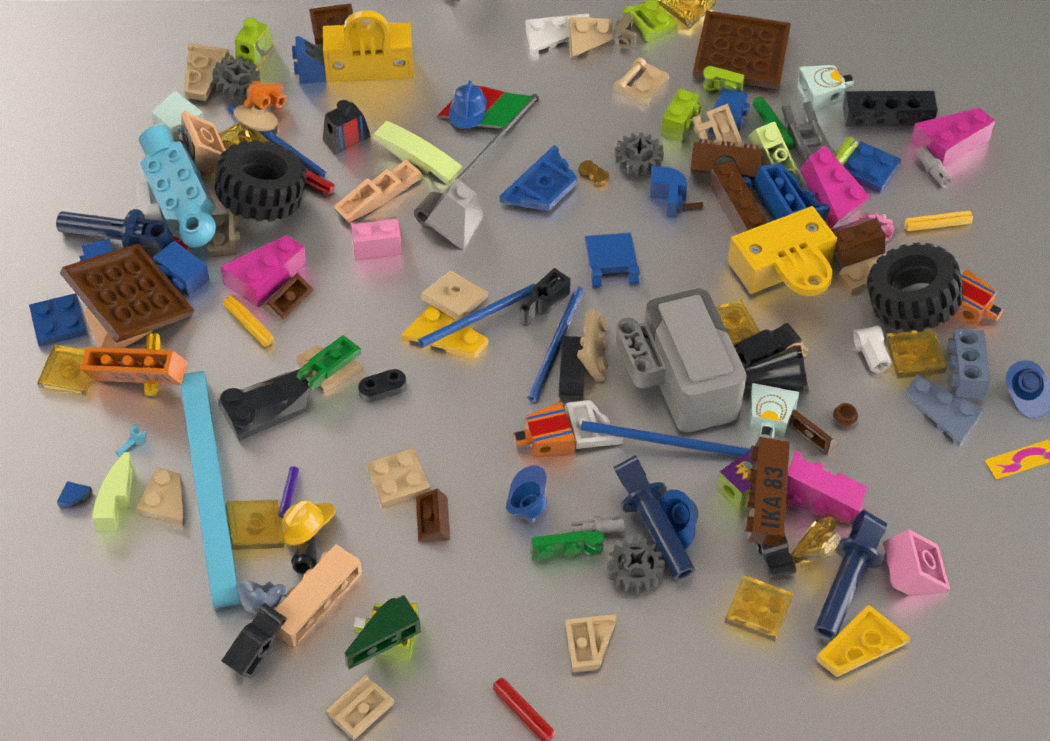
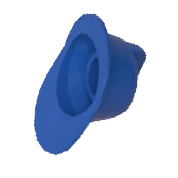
M469 80L467 85L458 87L454 92L451 102L449 119L458 128H473L480 124L484 118L487 98L479 87L473 85L472 81Z
M1027 360L1018 361L1010 366L1006 373V384L1020 413L1030 418L1043 417L1049 413L1050 383L1042 368L1033 361Z
M531 465L519 471L511 482L506 502L508 513L518 515L530 523H534L536 517L541 515L547 507V497L545 494L547 474L542 467Z
M671 489L662 494L659 498V503L686 550L692 544L695 537V524L699 517L698 508L693 500L684 492Z

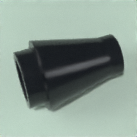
M314 536L308 541L299 544L291 559L293 570L299 574L304 575L309 569H313L317 565V539Z

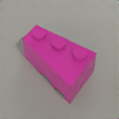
M976 108L915 123L911 143L920 151L921 146H926L936 159L938 158L942 161V166L945 167L990 140L995 120L981 108Z
M823 146L809 156L800 168L809 190L815 194L816 200L822 205L826 203L830 207L826 218L830 229L836 228L859 211L870 198V195L826 146Z
M289 236L281 237L220 266L223 284L259 308L306 265L305 249L303 245Z
M795 450L788 470L786 504L792 508L811 511L819 516L837 519L842 523L853 524L861 510L867 486L839 472L837 475H834L824 470V465L817 461L814 465L802 459V453Z

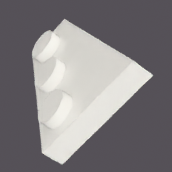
M589 14L526 20L525 26L531 55H537L539 50L545 48L549 50L556 48V44L564 41L569 43L568 19L570 17L590 18Z

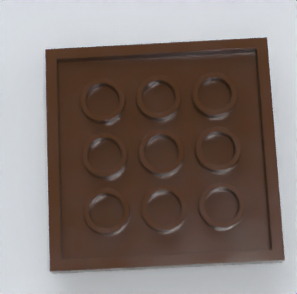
M706 10L693 68V77L704 78V69L708 66H713L744 75V84L779 89L791 23Z
M139 243L63 266L60 271V275L116 343L192 317L195 311Z

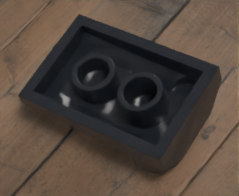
M300 369L277 375L241 390L229 388L223 391L220 399H217L218 406L238 441L307 412V400L312 388L308 386L309 382L307 379L301 381L297 378L296 375Z

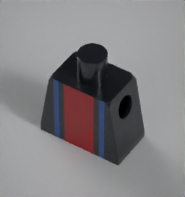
M340 100L337 102L336 109L326 113L323 142L334 155L371 137L363 113L353 102Z

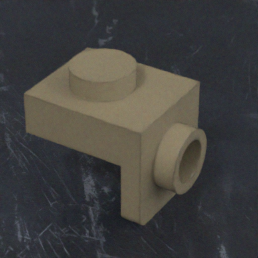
M625 13L621 20H617L614 27V45L632 51L636 47V33L632 32L633 15Z

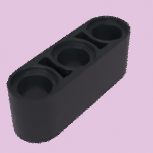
M562 337L559 397L583 398L585 366L577 356L578 350L583 349V346L580 344L581 337Z

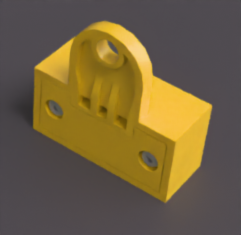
M363 10L351 14L345 20L344 25L323 26L326 82L414 78L411 22L387 23V20L381 14L375 11ZM362 20H369V21H371V22H369V23H362L361 21H362Z
M811 206L732 236L730 238L727 262L750 294L784 282L793 292L800 295H819L826 291L831 284L832 268L830 263L833 261L837 237L816 209ZM815 280L818 281L820 284L811 285L808 281Z

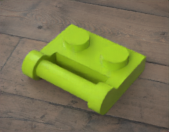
M648 0L636 6L629 5L622 11L623 15L625 13L633 15V24L640 30L642 37L648 42L677 30L678 23L657 0ZM639 15H640V16L642 17V19L650 26L649 28H648V26L639 18Z
M708 66L704 69L703 76L705 80L703 88L705 91H721L724 87L728 90L742 92L744 75L713 66Z

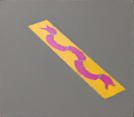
M1050 439L984 461L996 480L1050 463Z

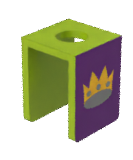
M749 451L719 471L717 491L739 512L746 507V496L751 490V484H747L749 469H752V461H749Z

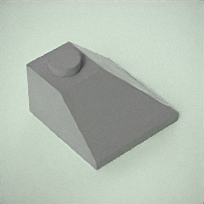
M456 179L444 191L425 223L463 250L484 217L476 192Z

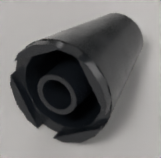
M801 345L793 346L745 366V386H747L748 391H751L752 383L796 391L799 394L809 393L803 353H797L802 352Z

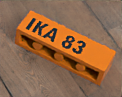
M86 347L81 370L95 381L181 385L187 361L174 350Z

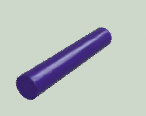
M291 466L288 471L278 512L280 518H283L285 512L291 507L299 469L295 466Z

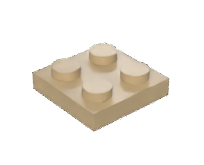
M414 448L365 463L382 509L414 499L416 496L431 491Z

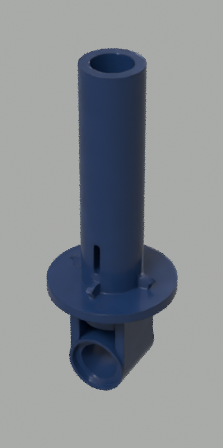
M139 209L129 211L125 219L61 211L56 219V227L59 232L122 240L124 248L139 243L141 247L163 250L174 241V235L164 222L145 219L143 212Z
M636 455L614 466L613 468L619 480L629 494L621 503L622 510L627 513L639 512L658 550L662 552V558L674 580H681L691 575L695 571V567L659 503V498L667 490L665 484L662 482L650 484Z
M865 509L856 516L849 537L840 538L834 544V550L843 560L814 626V630L826 638L834 639L838 635L865 568H878L883 561L881 554L877 551V547L886 531L887 523Z

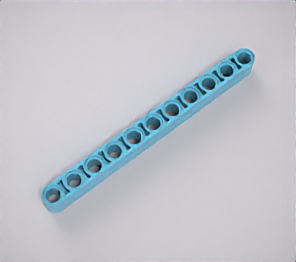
M205 372L187 373L183 376L181 391L212 604L214 609L239 605L240 598L236 587L238 585Z

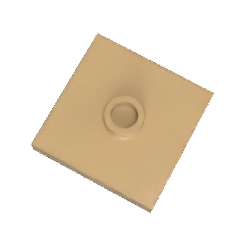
M451 270L421 293L422 300L455 320L465 317L486 300L488 296L487 291Z

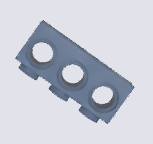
M955 328L953 337L948 339L947 351L951 352L949 369L953 370L951 387H955L956 397L986 399L990 386V373L984 330Z

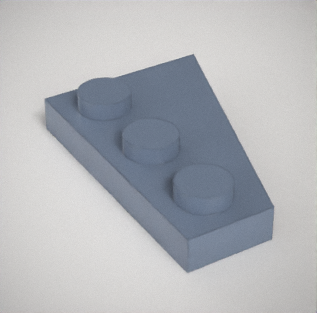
M918 374L904 395L924 416H929L942 433L946 432L958 448L983 412V408L962 397H956V394Z

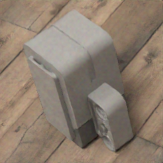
M698 288L652 299L646 305L644 323L638 324L633 318H623L618 322L616 344L632 382L639 388L659 385L674 422L680 431L686 433L733 422L739 418L746 382V372L713 300L706 290Z

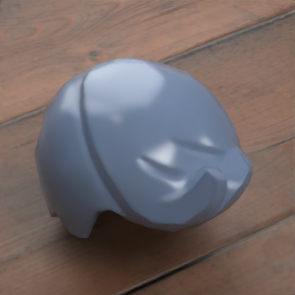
M246 581L236 586L243 608L251 614H257L264 603L272 608L277 606L282 596L287 595L286 587L283 584H276L274 586L271 582H267L266 585H259L252 581Z

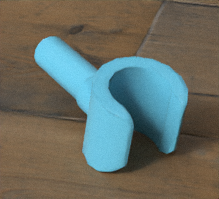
M139 425L132 426L130 429L131 437L115 452L116 455L120 457L134 444H143L146 439V430L138 434L140 431Z

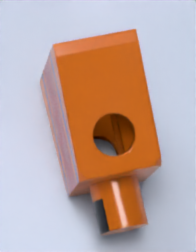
M966 269L961 275L964 289L963 301L954 316L950 315V317L974 326L978 325L984 316L996 322L1003 312L1002 308L993 304L996 290Z
M562 402L526 415L525 430L513 433L516 447L530 444L533 455L537 458L575 454V437Z

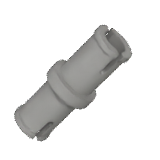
M921 146L920 149L924 156L918 150L915 151L914 156L924 165L926 173L931 174L942 188L948 186L943 177L949 183L953 181V177L944 169L940 159H936L926 146Z
M622 514L606 518L596 516L594 520L571 522L572 532H595L596 530L605 534L625 531Z

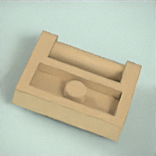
M637 57L632 63L633 66L621 79L616 80L613 88L619 94L647 106L667 83L669 73L646 63L642 57ZM638 72L643 73L632 87L628 86V83Z

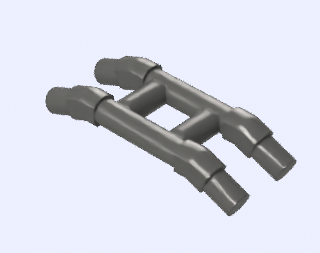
M811 102L803 104L807 123L796 125L790 105L782 107L786 128L789 130L798 153L803 159L807 160L812 155L809 148L819 146V148L826 146L834 156L836 155L835 150L824 136ZM813 132L815 138L803 139L800 133Z

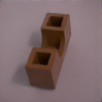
M699 139L698 142L693 144L690 171L711 173V167L714 166L716 160L727 156L735 161L736 168L741 176L756 178L761 164L762 150L757 149L758 145L744 144L743 148L735 147L734 142L721 141V145L712 144V140Z

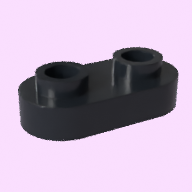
M391 369L365 377L358 384L359 396L366 402H375L400 394L406 389V376L401 370Z

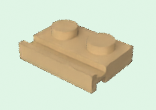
M365 674L325 711L326 715L332 718L336 725L355 740L394 704V701L390 695L375 682H372Z

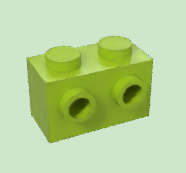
M682 88L678 89L662 118L661 136L682 143L685 135L692 128V118L700 114L702 107L699 104L700 94Z

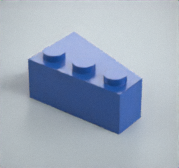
M776 163L759 167L753 187L773 220L813 206L822 219L826 221L830 207L826 203L822 205L818 202L811 190L806 191L800 186V180L782 164Z

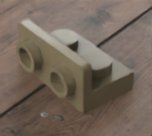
M228 209L229 214L211 215L215 221L216 229L212 239L207 243L208 257L237 255L236 245H241L240 232L236 231V227H240L239 214L235 215Z

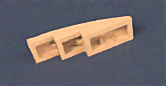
M406 159L393 171L386 169L373 181L367 178L333 208L349 223L374 211L404 192L422 178V174Z

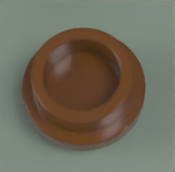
M842 403L834 409L833 420L839 426L851 427L857 422L858 412L853 405Z

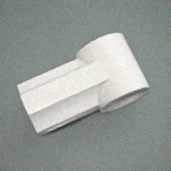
M148 182L139 183L135 188L136 209L143 212L145 219L162 221L160 206Z
M880 326L854 330V345L858 351H862L871 372L876 374L883 373L886 369L890 368L892 361L884 346V336Z

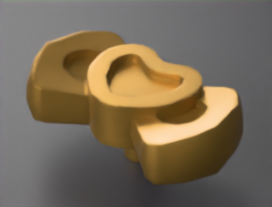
M591 160L580 163L578 173L580 175H587L589 180L594 181L595 186H604L608 182L609 172L599 168Z

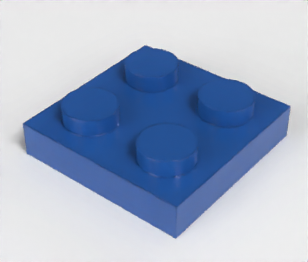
M860 141L843 166L860 185L880 194L900 166L901 159Z
M76 293L29 304L39 347L87 335Z

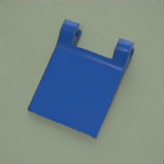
M631 233L585 236L592 287L602 286V274L628 272L630 284H639L638 275H640V270L636 261Z

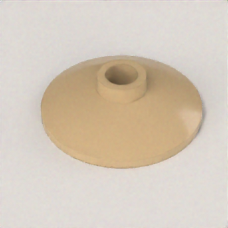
M254 104L252 107L240 105L234 110L235 119L250 129L270 131L277 126L278 120L273 113L266 109H260Z

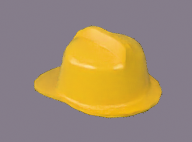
M303 500L291 506L283 515L285 527L284 541L289 545H299L311 539L334 516L336 511L334 505L331 503L313 504L310 501Z

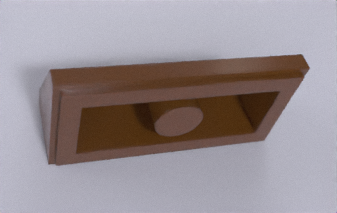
M297 273L262 308L282 321L314 289Z
M795 409L792 411L789 426L822 452L828 455L838 446L836 440Z
M438 488L416 496L418 541L449 540L447 496Z

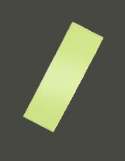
M124 452L114 463L99 489L92 515L96 532L117 531L119 509H130L133 463L129 452Z

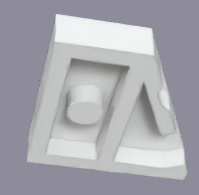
M591 400L566 403L565 411L575 437L576 449L623 444V437L581 431L582 421L610 425L608 418L598 411V408Z

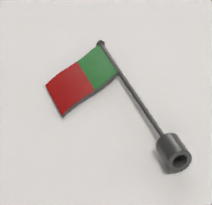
M477 86L487 98L484 118L477 126L502 130L456 179L461 181L535 101H539L538 94H532L531 96L512 94L484 86ZM451 102L437 115V118L449 119ZM431 192L416 207L414 216L420 224L430 227L425 221L443 193Z

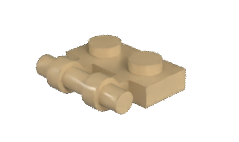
M728 104L706 112L709 118L707 122L703 123L700 115L692 118L695 126L693 129L695 134L698 133L699 139H709L706 130L713 128L717 140L712 141V144L721 145V141L734 142L735 147H744Z

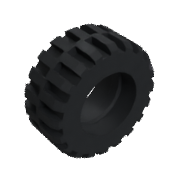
M252 140V142L242 141L239 145L236 143L231 145L219 157L214 190L222 205L226 209H230L231 213L235 215L239 214L245 219H256L255 221L259 222L263 220L272 222L278 218L282 220L288 215L293 214L301 205L306 181V169L298 156L295 157L294 152L291 150H285L284 146L279 144L276 146L268 141H265V143L259 142V140Z
M920 242L909 246H906V244L900 245V248L895 250L893 248L887 251V255L880 256L876 261L877 264H873L867 276V288L874 314L884 325H889L890 328L895 330L902 329L904 332H911L912 330L923 332L926 328L934 329L938 327V324L941 322L944 324L950 319V315L954 316L963 301L964 289L958 262L950 252H946L940 246L935 247L931 243L921 245ZM913 284H929L928 286L919 290L901 291L902 289Z

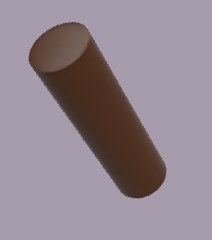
M703 202L682 204L683 210L703 207Z

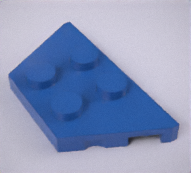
M553 145L500 195V202L550 211L577 185V177L569 169L567 161L560 156L558 147Z

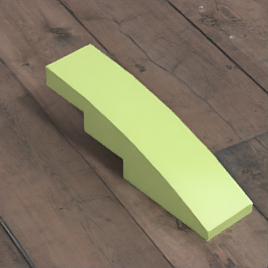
M385 121L372 136L400 160L404 161L407 159L409 162L411 161L427 175L431 171L447 185L463 167L426 140L389 121Z

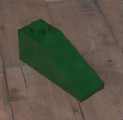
M405 595L386 601L344 652L348 670L421 633L420 619Z

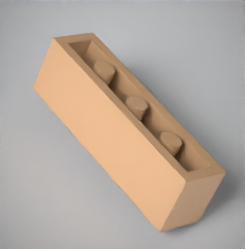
M337 544L330 551H325L319 563L304 574L302 581L296 587H292L287 592L282 603L279 606L273 607V609L287 618L285 624L275 636L292 648H295L362 574L361 560Z

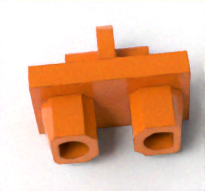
M261 81L251 82L249 88H247L249 96L244 101V105L252 107L254 104L260 109H266L268 106L283 107L286 101V95L282 93L283 85L280 83H262Z

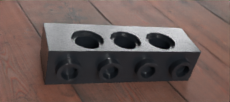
M846 91L843 103L846 126H914L915 123L935 119L938 112L934 91Z

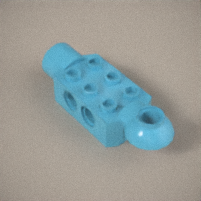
M157 125L148 128L139 136V143L145 153V157L140 162L143 172L165 219L175 229H178L183 243L190 247L203 246L215 234L216 225L211 214L216 206L186 147L180 141H174L167 126ZM196 224H198L197 228L194 229V230H192V228H193Z

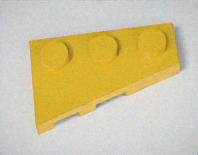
M429 305L401 334V341L408 343L410 341L418 342V339L457 320ZM467 326L426 347L445 349L446 353L474 360L488 345V338Z
M868 604L817 655L816 661L833 675L839 677L908 644L911 638Z

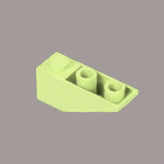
M775 122L755 129L747 137L749 144L758 145L757 149L762 150V166L780 163L800 180L799 185L804 183Z

